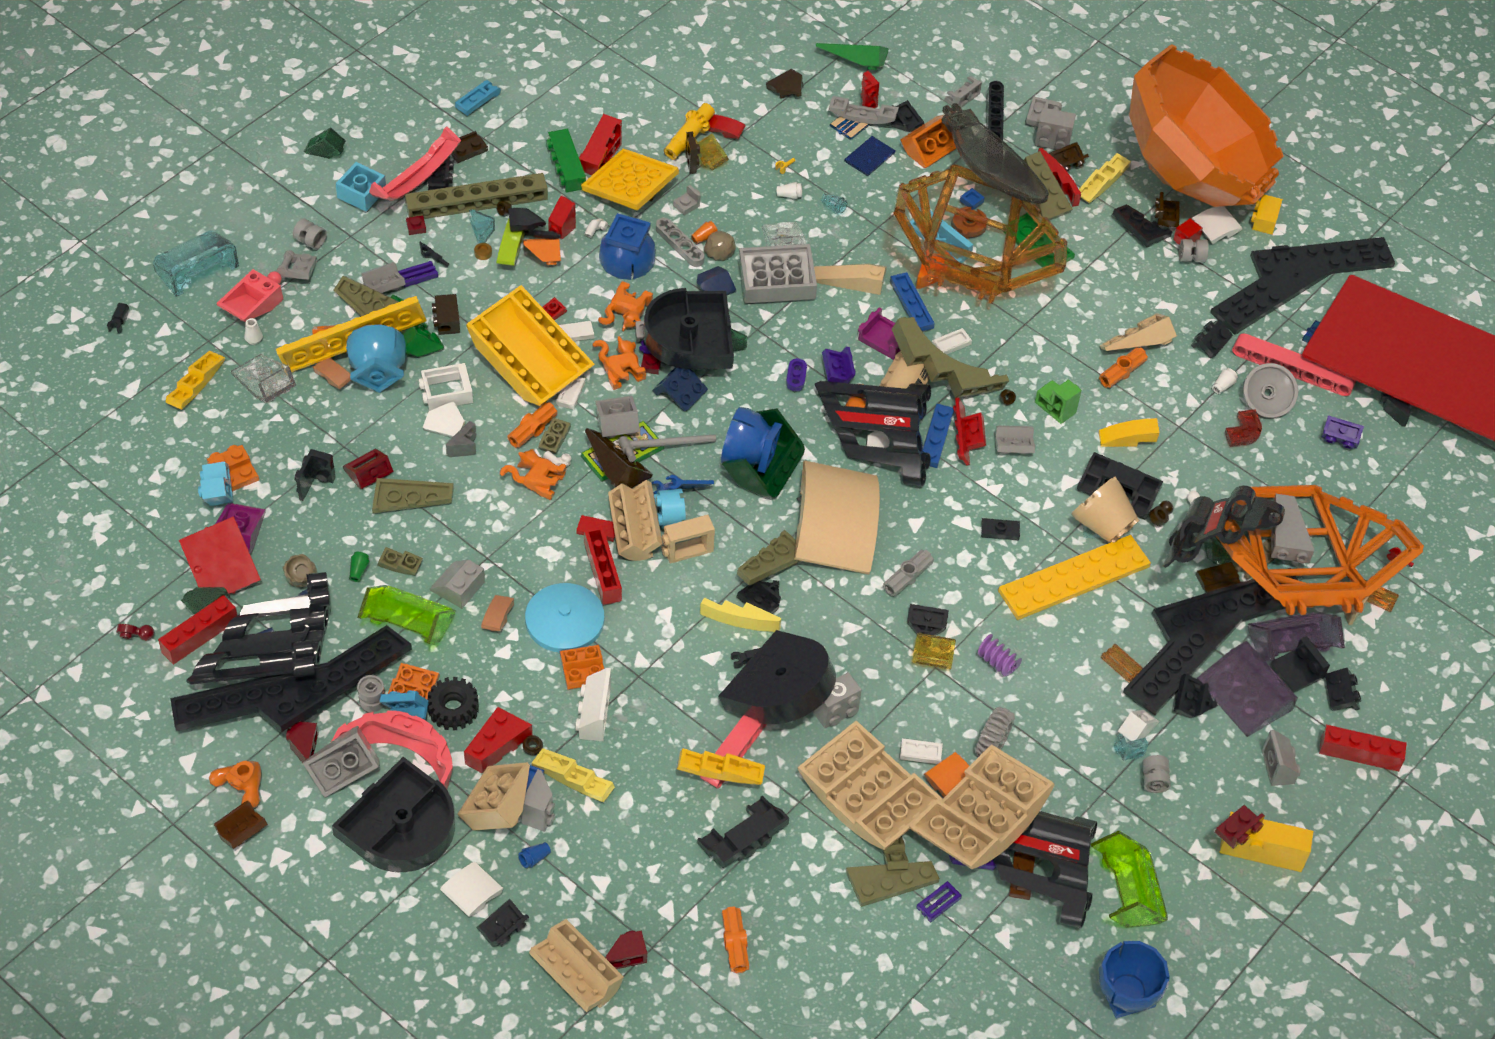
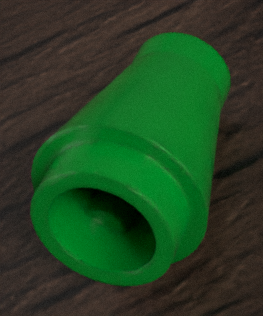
M354 552V555L351 556L349 580L360 582L363 573L370 563L369 556L366 553Z

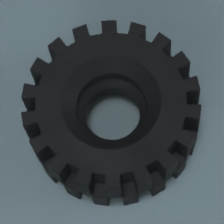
M449 677L444 678L445 682L443 683L441 680L437 681V687L433 685L431 692H428L429 717L431 716V721L433 723L436 722L440 728L444 725L445 730L453 727V731L457 730L458 726H461V729L466 728V723L472 724V718L476 719L477 712H479L478 694L476 688H473L472 683L468 682L466 684V679L461 678V681H458V677H453V680H449ZM456 700L461 703V706L456 709H449L445 704Z

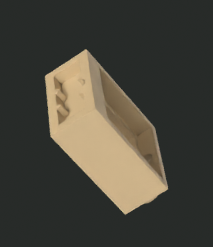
M709 515L664 526V534L662 535L664 546H661L663 556L668 558L670 564L714 552L715 528Z

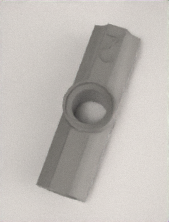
M921 549L910 560L904 561L901 564V568L883 583L886 593L890 596H896L906 586L914 584L916 578L934 562L931 553L926 549Z

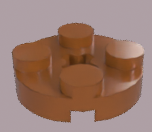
M972 207L958 209L952 219L953 229L966 239L985 233L987 217L979 209L977 211L971 210Z

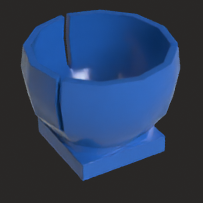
M616 214L609 231L602 237L599 259L606 273L618 279L631 280L633 264L634 280L645 276L654 267L656 247L648 233L651 228V222Z
M739 407L732 418L725 438L721 463L746 458L751 466L759 465L758 471L765 473L774 457L782 424L775 422L771 427L761 414L749 408Z
M1123 941V943H1118L1107 951L1099 967L1101 991L1107 998L1115 1018L1156 1007V1004L1163 998L1169 985L1170 976L1167 961L1156 948L1141 941Z

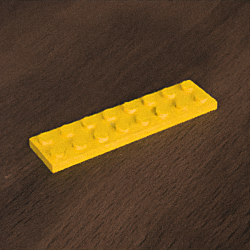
M414 296L396 304L388 305L380 310L372 311L367 315L354 318L343 324H338L327 330L319 331L314 335L303 337L290 344H285L282 347L276 348V351L289 374L347 352L346 345L350 334L354 330L366 325H385L393 327L400 332L424 323L427 319L417 296Z
M1128 535L1114 543H1108L999 587L998 592L1015 618L1020 620L1150 567L1151 562L1132 535Z

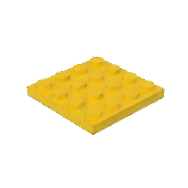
M623 148L588 178L581 187L582 191L639 210L679 174V169L676 166Z

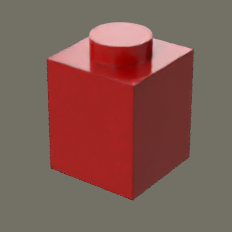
M1189 218L1176 228L1173 240L1179 245L1181 239H1192L1193 242L1197 239L1200 240L1203 227Z

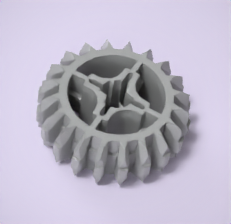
M997 707L993 710L981 732L976 747V754L981 755L991 744L1000 750L1003 748L1014 724V713L1002 707Z

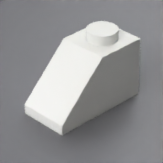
M1145 710L1132 711L1118 732L1122 734V738L1128 743H1138L1157 726L1159 721Z

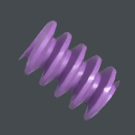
M989 634L982 641L978 649V655L984 657L986 662L990 661L989 664L995 667L998 672L1001 671L1003 676L1012 674L1020 666L1022 658L1015 661L1017 654L1013 653L1009 656L1011 649L1008 648L1003 651L1005 644L1002 643L997 646L999 639L991 641L993 635Z

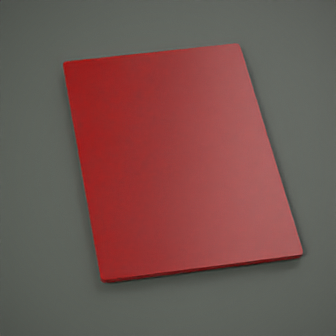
M1349 275L1305 347L1302 356L1495 441V335L1355 275Z

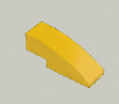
M1157 418L1132 420L1100 429L1098 432L1100 446L1137 447L1138 442H1157L1159 437Z

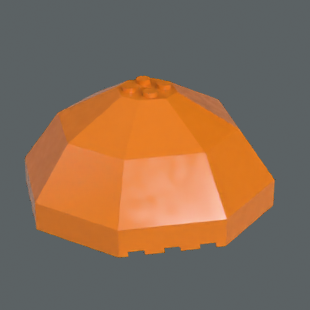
M1171 44L1147 62L1134 75L1129 117L1144 159L1150 170L1164 184L1213 207L1255 204L1276 183L1275 178L1278 177L1279 171L1272 167L1284 157L1281 148H1277L1276 141L1278 139L1275 131L1270 129V118L1223 68L1219 66L1214 68L1211 66V62L1202 58L1197 60L1193 58L1194 54L1185 50L1180 52L1176 50L1177 47Z

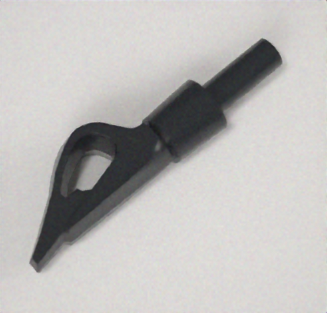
M534 230L533 234H529V231L524 232L525 235H532L535 238H560V234L554 231Z
M421 241L419 242L423 258H432L437 263L440 262L446 267L449 266V263L442 259L443 257Z

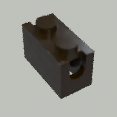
M436 295L435 303H432V314H436V317H433L434 328H438V335L460 333L457 295Z

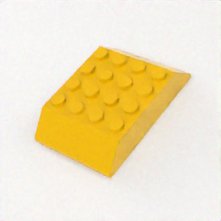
M522 285L466 324L477 350L524 401L539 406L595 365Z

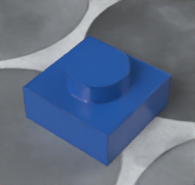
M973 188L960 196V202L967 207H972L971 210L984 203L985 199L984 196Z

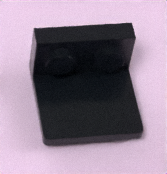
M310 449L308 455L304 456L302 467L296 471L294 478L297 483L296 492H298L299 500L304 501L314 479L322 482H334L336 476L332 454Z
M1307 636L1300 638L1296 650L1271 661L1270 664L1293 693L1324 679L1330 666Z

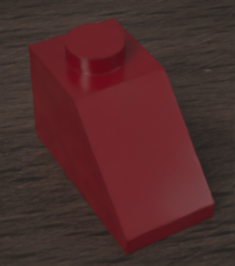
M299 721L287 729L286 740L289 741L290 749L302 763L315 753L319 735L317 723Z
M632 930L620 935L605 958L616 969L647 963L648 953L642 930Z

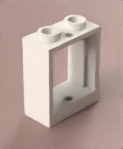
M465 363L421 371V378L418 379L420 390L424 389V393H422L423 403H427L429 411L454 402L456 406L473 403L472 388ZM460 380L462 391L431 396L429 385Z

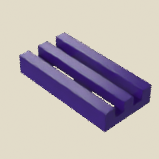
M432 261L398 271L405 280L406 285L404 287L438 277V272L435 266H433Z
M947 881L918 903L916 908L919 911L921 910L924 917L927 916L928 921L931 923L958 902L962 895ZM945 890H950L944 896L939 898L935 903H933L931 906H929L928 908L925 907L936 897L942 894ZM953 894L955 895V896H953L950 900H948L946 903H944L941 907H939L937 910H935L933 913H931L934 909H936L939 905H941L943 902H945V901H946L948 898H950Z

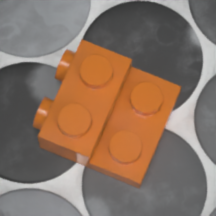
M232 445L227 451L222 453L214 452L207 458L208 464L226 462L229 465L232 491L259 481V476L252 466L250 457L243 445Z

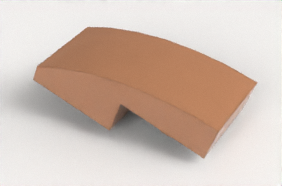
M330 358L320 361L313 367L316 374L325 377L330 385L338 389L346 386L350 381V373Z
M495 595L485 613L481 628L489 629L490 631H501L507 622V614L514 606V598Z

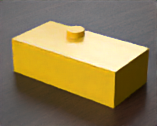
M1264 819L1262 822L1264 826L1256 834L1254 832L1251 833L1248 841L1242 846L1239 844L1233 849L1221 839L1219 852L1221 854L1302 872L1311 853L1313 831Z

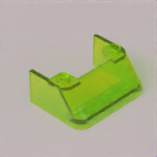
M380 585L366 588L357 618H370V622L381 625L382 622H389L421 634L424 642L435 645V643H439L454 618L456 610L392 586Z
M1120 830L1090 843L1092 848L1102 853V864L1105 869H1109L1114 873L1122 907L1109 914V918L1126 928L1157 925L1167 921L1166 907L1149 850Z

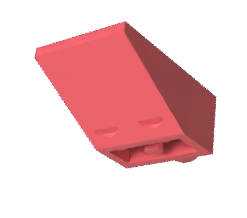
M253 269L216 304L246 322L250 318H255L272 311L283 300L281 285H279L282 277L276 271L270 272L266 277Z

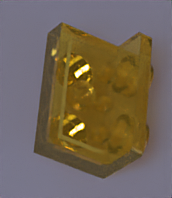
M713 134L708 135L699 142L695 139L696 144L699 143L700 154L702 155L700 159L705 167L708 165L711 170H714L729 160Z
M917 633L912 663L951 669L956 640Z

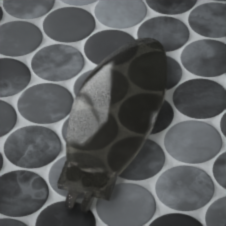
M953 103L951 108L949 105L943 107L942 111L945 115L941 119L949 132L952 133L953 141L961 158L980 179L993 188L1019 200L1036 204L1048 201L1049 192L1035 172L1010 146L980 123L971 109L962 110L958 103Z

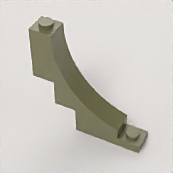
M914 317L899 318L892 328L907 366L924 364L931 382L948 380L955 398L1003 390L1009 382L1007 374L990 376L988 369L964 364L943 353L925 336Z

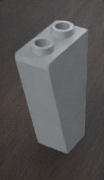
M1275 494L1273 501L1284 507L1285 515L1281 524L1271 526V558L1309 564L1314 553V547L1295 496ZM1276 512L1271 513L1273 517H1280Z

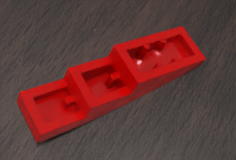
M1039 148L1038 152L1042 153L1072 207L1079 206L1081 192L1074 180L1054 157L1043 148Z

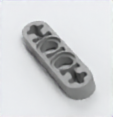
M658 219L656 222L657 233L691 266H702L704 263L703 251L670 219ZM677 235L679 238L672 239L670 236ZM684 245H686V246H689L690 248L687 249V250H684V249H682L681 247L684 246Z

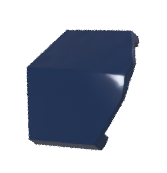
M720 266L697 275V284L702 291H726L727 295L736 292V287L728 270Z

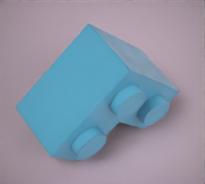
M226 462L202 465L203 471H200L201 486H198L200 498L210 506L233 503L229 465Z

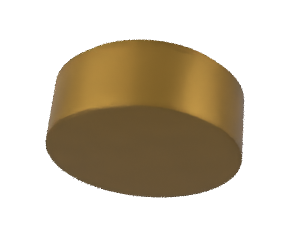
M487 243L477 244L474 248L475 257L479 260L489 259L492 256V247Z

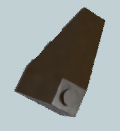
M589 428L585 429V433L605 475L611 480V485L617 487L620 484H624L633 488L653 476L640 462H630L627 455L619 448H616V444L607 437H602L600 432Z

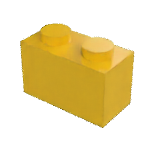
M1264 194L1261 200L1256 202L1254 210H1257V212H1253L1251 222L1254 223L1252 230L1273 235L1283 199Z

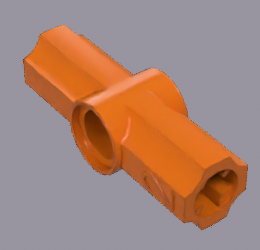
M1141 347L1135 348L1126 356L1118 357L1114 365L1099 375L1101 384L1105 388H1111L1120 380L1129 378L1133 370L1147 361L1148 356L1145 350Z
M550 402L544 403L533 414H526L522 418L520 425L507 435L511 445L515 448H520L532 436L538 437L543 432L545 425L558 415L554 405Z
M735 906L727 907L725 910H722L725 950L728 951L731 972L744 973V971L749 970L746 930L743 929L740 908Z

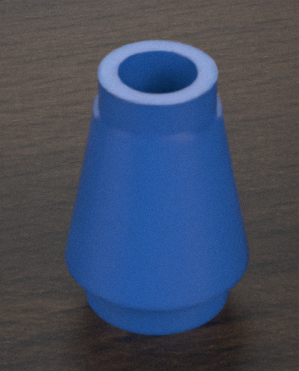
M544 842L523 848L518 854V858L523 867L532 868L550 854L551 849Z

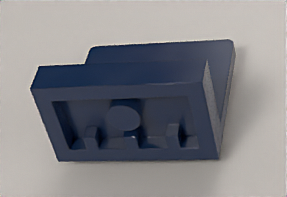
M675 367L652 391L656 395L662 392L664 394L667 393L686 412L708 388L691 369Z

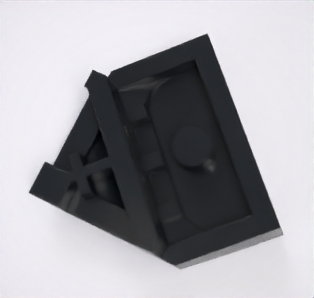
M907 100L895 106L899 107L895 121L886 123L894 128L912 132L922 126L924 121Z
M509 208L511 232L529 230V234H533L535 228L546 225V221L527 208Z
M773 580L772 583L758 581L752 585H747L737 593V598L744 604L747 602L774 614L779 609L781 596H779V581Z
M910 604L907 624L925 642L946 630L949 610Z
M1188 674L1181 675L1174 706L1175 712L1193 718L1217 707L1218 704L1216 700L1213 701L1209 693L1208 683L1203 684L1202 681Z

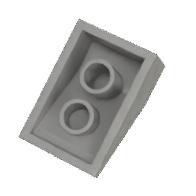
M356 726L303 762V765L325 798L378 768L379 758L359 726Z

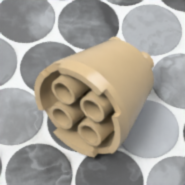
M1116 477L1108 480L1071 513L1077 521L1109 543L1116 542L1140 521Z

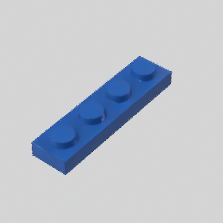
M905 272L891 276L890 282L909 318L914 317L922 331L933 329L935 323L908 273Z
M936 404L923 447L924 452L930 453V467L938 468L954 413L953 407Z

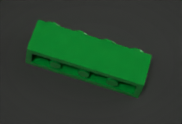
M568 128L548 132L546 147L548 150H551V161L555 162V172L560 175V185L564 186L566 193L582 190L581 185L586 181V175Z

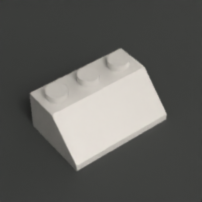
M605 668L587 676L586 685L582 684L581 696L584 698L583 702L579 701L578 713L581 714V718L576 720V731H579V739L604 740L611 692V668Z

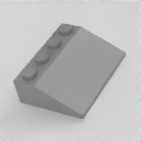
M810 244L739 248L744 303L816 299L817 282Z

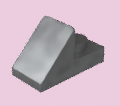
M469 421L446 443V455L448 457L476 454V444L473 442L476 438L475 423Z

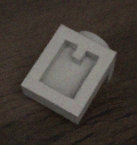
M688 185L687 193L675 199L673 206L683 215L690 213L700 207V192L691 185Z

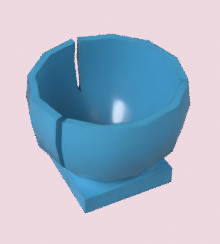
M366 325L354 330L347 339L346 349L349 363L355 369L350 373V380L380 393L404 377V370L399 368L405 362L407 351L405 338L401 332L385 325Z

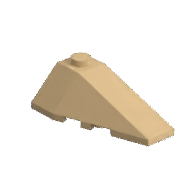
M869 263L815 266L814 270L816 282L819 284L881 295L887 267Z

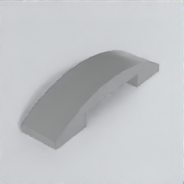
M832 96L829 110L851 121L866 124H884L895 121L899 107L882 104L881 109L849 104V99Z

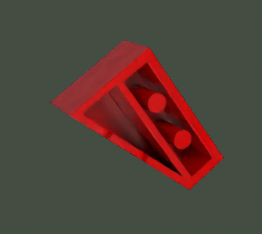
M603 113L586 148L579 156L584 173L593 175L616 154L622 145V120Z
M497 707L465 749V765L480 773H484L488 766L498 763L503 759L504 755L510 751H515L518 745L523 743L528 736L533 735L532 724Z

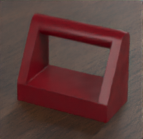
M376 448L343 466L344 471L360 489L376 482L377 478H383L394 472L388 455Z

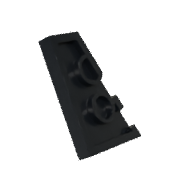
M1127 204L1115 208L1112 213L1145 246L1169 238L1173 233L1169 229L1164 230L1159 227L1158 222L1147 220L1144 218V214Z

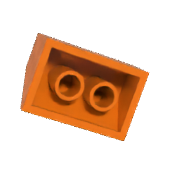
M948 114L934 117L900 139L907 155L923 168H927L962 145Z

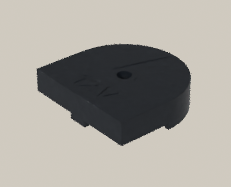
M678 288L664 292L654 298L645 311L643 327L644 342L650 353L663 363L682 369H733L734 352L726 291H687L686 288Z
M776 630L718 697L725 710L758 719L759 723H788L810 714L827 700L836 683V672L822 644L810 638Z
M402 757L376 783H372L362 793V797L332 825L333 835L367 862L379 869L398 873L416 871L437 861L450 846L455 832L453 801L448 790L440 781H435L405 757Z

